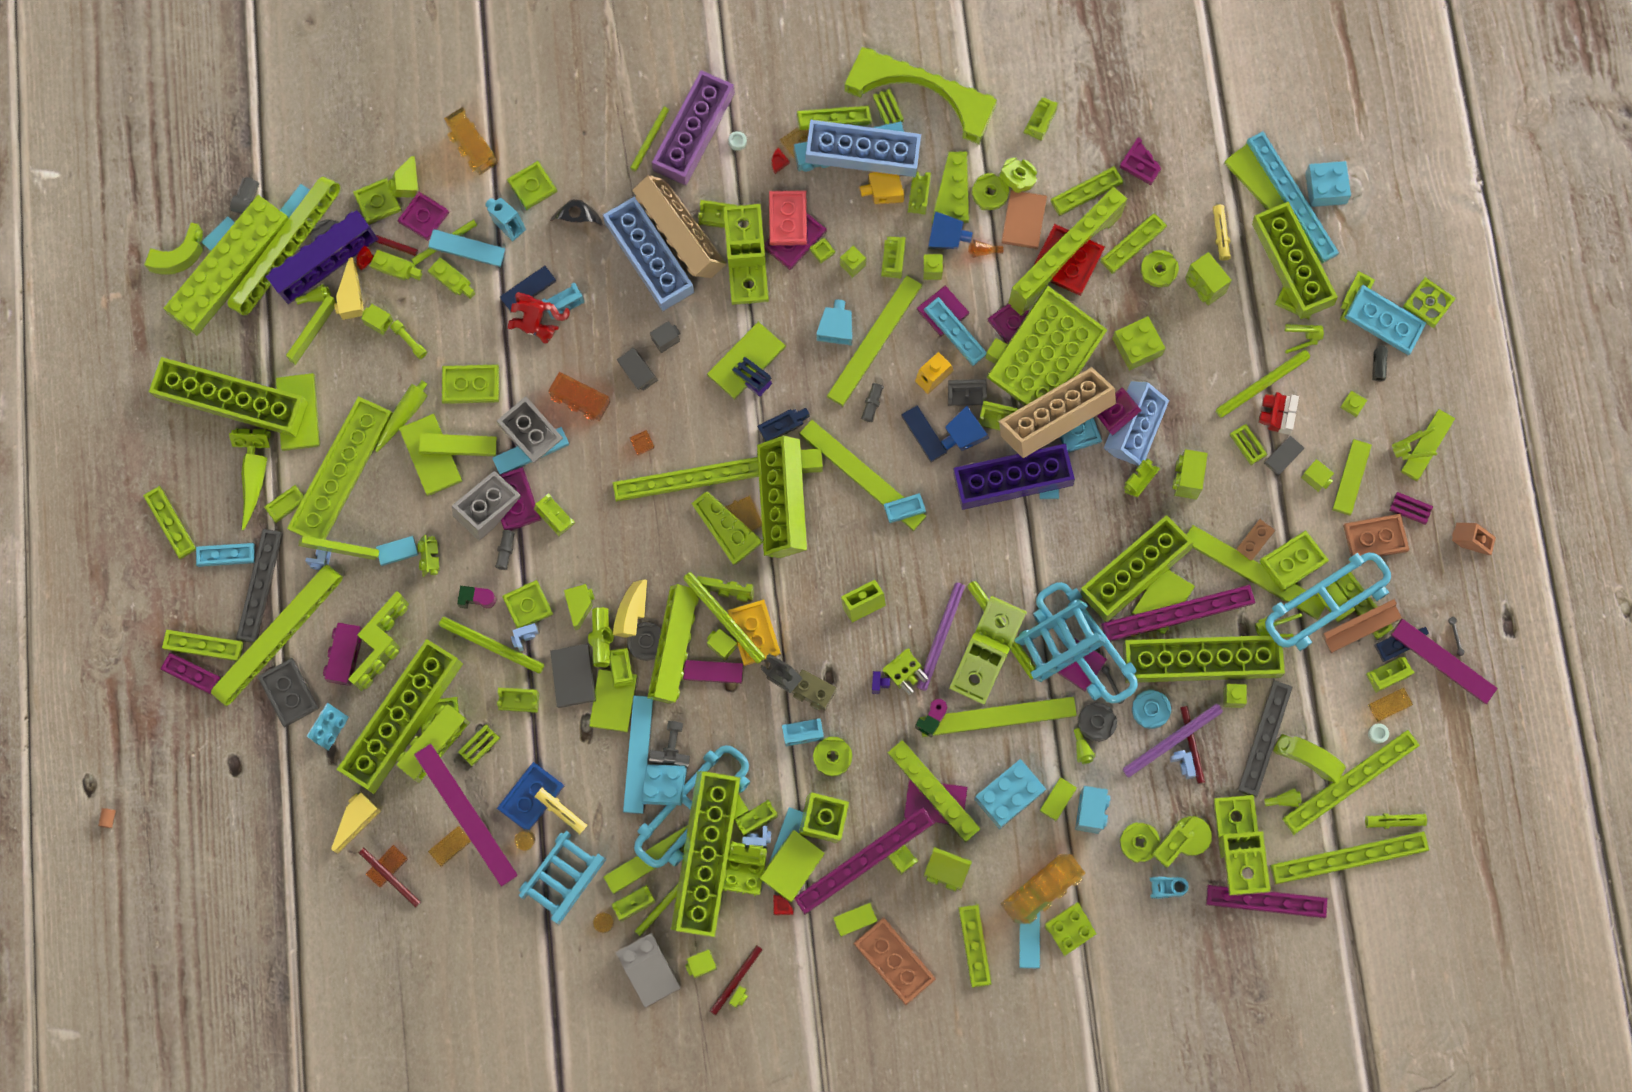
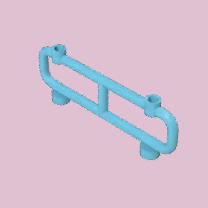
M1368 552L1361 556L1356 553L1348 559L1350 563L1285 605L1280 602L1272 607L1273 612L1267 617L1265 622L1266 629L1272 639L1281 647L1295 645L1301 651L1313 643L1308 637L1309 635L1372 595L1377 602L1389 594L1385 586L1390 582L1391 571L1383 559L1375 553ZM1366 561H1374L1382 571L1383 578L1338 607L1325 588ZM1319 592L1332 612L1288 640L1283 639L1274 628L1273 622Z
M1056 582L1042 590L1036 598L1038 610L1033 613L1038 624L1053 616L1044 604V599L1057 590H1062L1069 601L1072 602L1082 598L1078 589L1072 590L1067 584ZM1085 608L1082 610V613L1089 627L1095 634L1097 633L1104 637L1106 644L1103 646L1118 665L1125 678L1129 680L1130 686L1118 695H1110L1084 658L1076 662L1092 682L1086 689L1094 701L1102 696L1109 703H1119L1136 691L1138 681L1134 673L1137 671L1131 662L1128 664L1124 662ZM1059 626L1053 627V630L1068 649L1069 645Z
M728 745L721 746L715 752L708 751L703 758L706 762L698 771L707 772L718 762L723 754L729 753L741 763V769L734 777L741 778L738 792L742 793L750 784V781L745 777L749 770L747 758L736 748ZM697 772L684 785L682 803L690 810L692 800L686 795L695 786ZM666 805L649 825L644 823L637 831L640 835L634 844L635 853L651 867L659 868L668 862L676 867L683 859V853L679 849L685 844L687 829L659 860H654L642 849L644 841L653 834L654 830L677 805Z

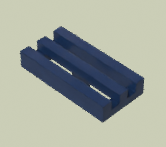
M746 357L743 358L742 363L739 362L737 364V368L734 367L732 369L734 374L758 392L772 379L767 372ZM748 365L750 368H752V369H753L754 371H756L758 374H760L761 376H763L765 379H762L760 376H758L756 373H754L752 370H750V369L747 368L746 366ZM744 370L746 373H748L757 381H759L760 384L758 385L757 383H755L741 371Z

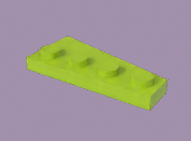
M948 152L934 213L945 214L963 221V223H969L967 152Z
M704 492L691 503L733 565L738 564L764 543L760 537L709 492Z

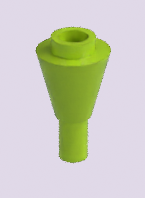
M321 284L306 295L296 297L295 300L298 305L306 302H323L326 296H331L328 287Z
M1076 728L1073 731L1077 740V762L1089 764L1096 755L1084 739L1080 729Z
M1295 788L1277 795V797L1264 799L1266 807L1273 805L1299 807L1298 803H1302L1300 791H1296Z

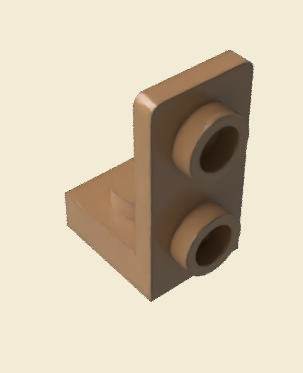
M1259 519L1238 546L1237 551L1249 560H1253L1276 530L1262 519Z

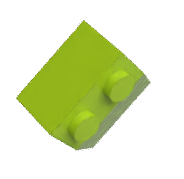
M934 847L924 877H927L926 881L937 885L940 882L945 884V888L956 892L958 889L961 891L972 861Z

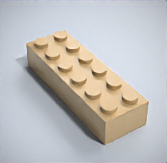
M648 175L633 189L636 200L646 208V214L657 223V229L665 234L667 243L675 248L678 252V258L686 263L688 266L687 270L691 275L712 278L727 265L665 179Z
M1091 367L999 421L1001 437L1022 458H1025L1115 405V388Z

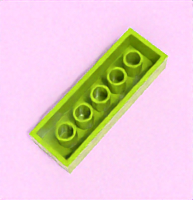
M1289 202L1254 215L1252 226L1299 318L1303 319L1334 306L1338 296Z
M781 436L757 445L762 536L764 541L763 552L764 556L783 558L807 550L800 439Z
M1166 515L1081 588L1080 594L1105 622H1108L1191 551L1193 541Z

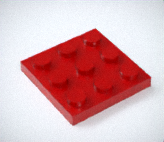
M1054 224L1034 265L1069 231L1068 229ZM1088 240L1062 266L1050 282L1081 296L1105 246Z

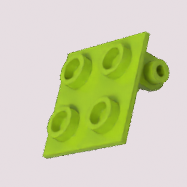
M727 861L722 890H725V892L734 891L737 894L741 892L743 895L745 893L754 896L760 895L762 881L759 877L763 873L765 865L758 866Z
M1078 902L1045 923L1046 926H1044L1048 933L1052 935L1064 956L1097 934Z

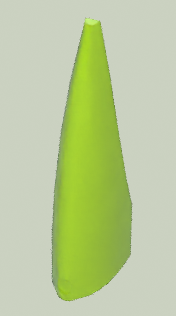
M421 380L417 386L411 384L380 436L375 448L376 452L399 431L400 427L404 426L428 397L423 392L428 385L426 382Z
M247 446V453L243 456L241 471L243 488L241 530L246 528L252 516L266 471L267 457L254 455L255 446Z

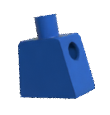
M935 212L928 248L958 249L960 241L971 243L973 232L962 230L963 221Z
M966 406L946 425L945 428L949 436L942 440L941 443L947 451L956 444L961 451H965L989 439V436L968 406Z

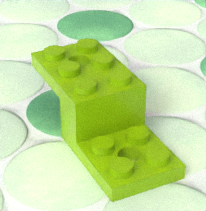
M761 204L723 207L732 305L769 302ZM745 220L749 225L746 228H741L738 225L739 222ZM752 281L754 286L747 289L744 287V283Z
M397 591L358 633L363 642L374 650L348 679L361 692L363 689L369 688L373 683L372 679L377 674H381L385 670L387 662L390 659L393 660L399 654L400 646L385 633L386 630L389 631L394 626V621L398 616L404 615L408 610L407 606L409 603Z
M991 596L949 689L985 705L1027 611ZM1003 617L1006 620V625L999 626L996 623V618ZM973 674L978 675L980 682L973 683L970 680V676Z
M1254 795L1214 798L1220 858H1225L1229 896L1271 892L1263 831L1258 832ZM1232 812L1240 813V822H1234L1231 819ZM1244 868L1251 869L1253 873L1251 879L1243 877L1242 871Z

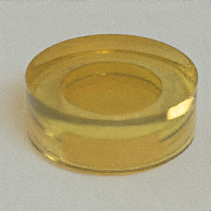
M521 830L515 836V845L520 850H529L535 844L534 834L529 830Z
M599 913L595 916L593 925L598 932L607 933L613 928L614 921L608 913Z

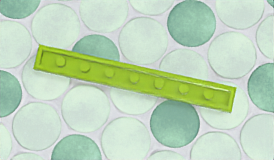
M906 275L828 393L827 398L842 407L845 405L922 288L921 283Z
M813 420L799 433L814 448H821V453L883 506L886 503L904 498ZM922 513L900 521L914 532L924 521L926 515Z
M758 457L613 482L615 500L618 502L759 477Z
M1192 525L1187 534L1193 541L1192 548L1287 603L1307 591L1294 584L1282 592L1262 564L1255 560H1249L1236 549ZM1313 595L1295 608L1318 620L1326 606L1319 597Z
M1074 697L947 713L933 736L1076 717ZM927 716L919 718L925 720ZM921 732L922 737H929Z
M1409 730L1405 731L1344 774L1338 784L1333 782L1282 818L1292 834L1295 835L1419 747V743Z
M739 794L734 820L749 812ZM688 825L645 852L654 860H659L686 831ZM685 844L679 849L681 852H684ZM636 856L603 876L612 893L615 894L656 868L647 865Z
M1423 831L1272 864L1270 869L1274 884L1277 885L1430 850L1425 832Z

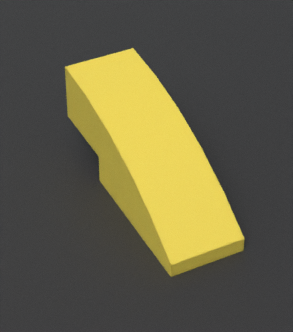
M643 579L633 582L625 593L616 614L613 628L614 636L627 638L636 635L637 619L644 618L647 580Z

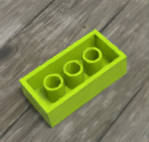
M449 704L439 708L436 712L437 717L433 722L429 721L424 726L422 735L420 737L416 736L410 743L412 747L407 752H402L397 759L398 763L396 766L418 783L427 774L414 754L431 743L441 758L470 724L465 717Z

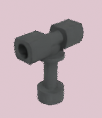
M668 721L667 730L670 731L668 748H663V751L651 750L649 763L663 765V762L673 763L674 766H685L688 768L690 755L678 754L679 750L675 749L678 732H682L683 723Z

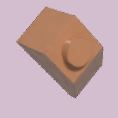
M1456 523L1452 534V541L1460 547L1492 555L1496 537L1479 524Z

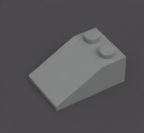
M526 396L497 420L499 427L533 463L563 439Z
M493 471L452 505L453 517L476 539L481 540L494 529L521 495L500 475Z
M652 933L616 952L645 1008L681 989Z

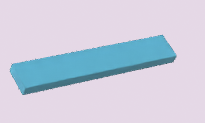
M633 696L624 813L643 814L644 812L642 795L648 765L653 700L648 699L647 696Z

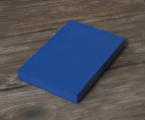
M533 762L497 809L526 832H529L547 809L534 796L543 787L545 791L556 798L564 788V785Z

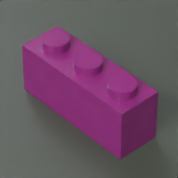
M337 623V627H334L332 632L333 644L329 647L327 654L329 658L328 665H325L323 670V676H325L324 679L327 682L351 686L352 683L348 679L355 672L362 639L358 636V633L362 630L360 626Z

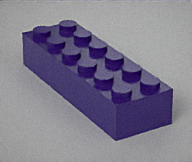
M358 210L347 214L340 223L332 225L325 234L317 236L314 242L303 246L296 255L288 257L281 266L273 268L266 278L289 305L296 297L303 295L348 262L349 258L355 257L364 245L368 247L377 241L378 238Z
M1066 444L1038 449L1025 458L1015 454L955 467L953 470L962 510L1074 486L1075 481Z

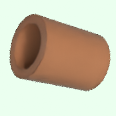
M102 808L98 826L112 828L116 810Z

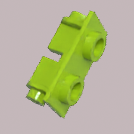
M236 428L229 433L232 447L255 446V448H270L268 439L271 437V432L267 431V429H253V433L250 434V429Z
M1148 458L1142 460L1136 469L1138 475L1133 473L1124 483V492L1138 498L1160 468L1151 465L1153 462Z
M424 535L417 544L418 552L421 553L419 570L422 571V577L429 572L430 575H438V571H440L439 557H431V554H438V542L434 536L426 537Z
M732 841L729 846L727 861L764 866L767 849L763 848L764 846L755 845L745 847V844Z

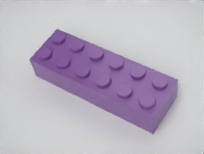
M702 70L699 72L652 161L654 172L687 186L735 94L734 84Z

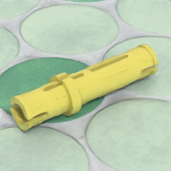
M1224 205L1213 206L1217 236L1215 243L1218 246L1219 260L1226 261L1231 259Z
M543 787L534 796L548 808L549 812L555 813L579 835L587 827V824L562 805L558 798L555 799L545 791Z

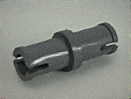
M872 383L869 397L865 400L866 406L861 417L862 420L873 422L876 408L880 405L879 399L884 388L883 385Z
M503 530L501 544L497 548L499 553L495 567L500 570H507L509 557L513 552L511 547L515 533L510 530Z

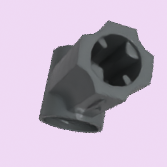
M249 177L242 179L237 195H234L231 199L230 210L232 212L242 214L254 200L259 186L258 181Z

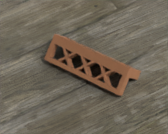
M1395 599L1324 633L1322 637L1330 652L1333 653L1402 619L1396 607Z

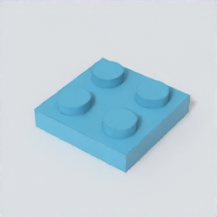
M647 765L642 803L681 806L687 768L685 766Z

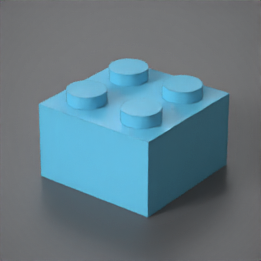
M1346 161L1309 164L1305 176L1310 207L1347 204L1351 197Z
M1089 786L1082 788L1075 830L1099 834L1107 826L1108 815H1105V810L1109 807L1111 798L1110 795H1107L1108 789Z

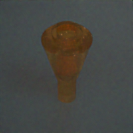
M973 239L972 243H969L968 252L972 258L991 253L1003 254V246H992L991 244Z

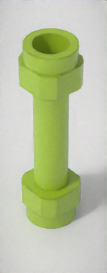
M399 320L391 324L390 328L393 332L403 338L413 349V354L419 360L427 355L428 352L425 348L414 341L405 331L404 325Z

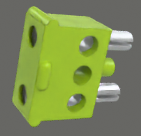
M909 648L883 668L884 674L888 675L899 689L902 687L908 695H911L914 690L907 682L910 681L912 685H915L918 682L915 678L916 675L923 683L929 679L922 671V665L915 659Z

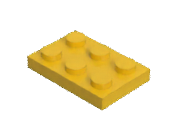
M765 600L727 610L728 615L765 656L764 660H767L766 656L769 653L775 657L781 655ZM736 640L743 665L747 666L756 663Z

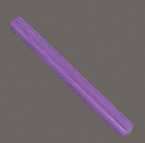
M955 583L923 668V672L929 679L925 683L919 679L917 688L922 691H926L963 594L965 586L961 583Z
M1213 705L1123 768L1124 774L1127 777H1131L1223 712L1220 705Z

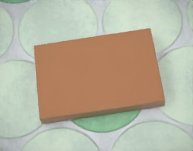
M1010 191L1002 237L1003 244L1038 249L1047 196Z
M1401 514L1350 522L1343 525L1351 557L1356 553L1361 556L1369 552L1378 554L1381 557L1409 551Z

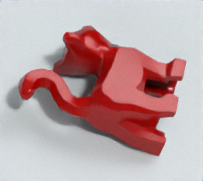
M518 292L515 295L516 302L518 303H512L511 312L522 311L524 313L523 319L512 318L508 322L507 329L519 328L526 334L536 335L541 339L542 343H548L553 337L554 332L559 329V326L541 324L545 310H550L552 316L558 321L567 320L570 311L569 308H565L564 312L560 314L555 305Z

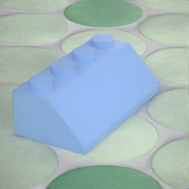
M1131 381L1127 393L1142 411L1113 436L1109 433L1104 449L1116 458L1139 466L1142 460H1146L1169 400L1150 383Z

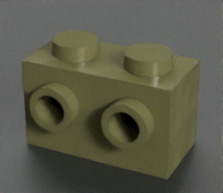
M802 669L799 675L803 679L791 692L793 697L801 702L804 700L811 703L810 706L818 711L821 709L826 711L836 693V687Z

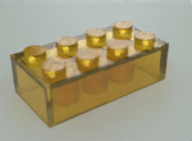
M1059 854L1001 902L1000 905L1014 923L1030 924L1037 919L1036 915L1041 910L1044 912L1053 905L1051 903L1053 900L1062 898L1068 892L1066 889L1071 885L1076 886L1083 880L1081 877L1086 873L1072 854Z

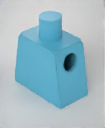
M490 198L486 202L485 206L492 221L512 242L526 231L518 212L502 198L497 200Z
M837 299L834 301L833 308H825L816 334L817 341L852 346V312L845 310L846 302L844 300Z

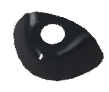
M578 199L564 204L555 212L550 220L561 219L575 223L594 222L600 226L602 225V221L596 211ZM572 207H578L581 210V214L576 218L571 217L569 214V210Z

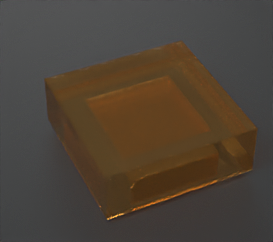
M647 430L629 437L637 456L655 448Z

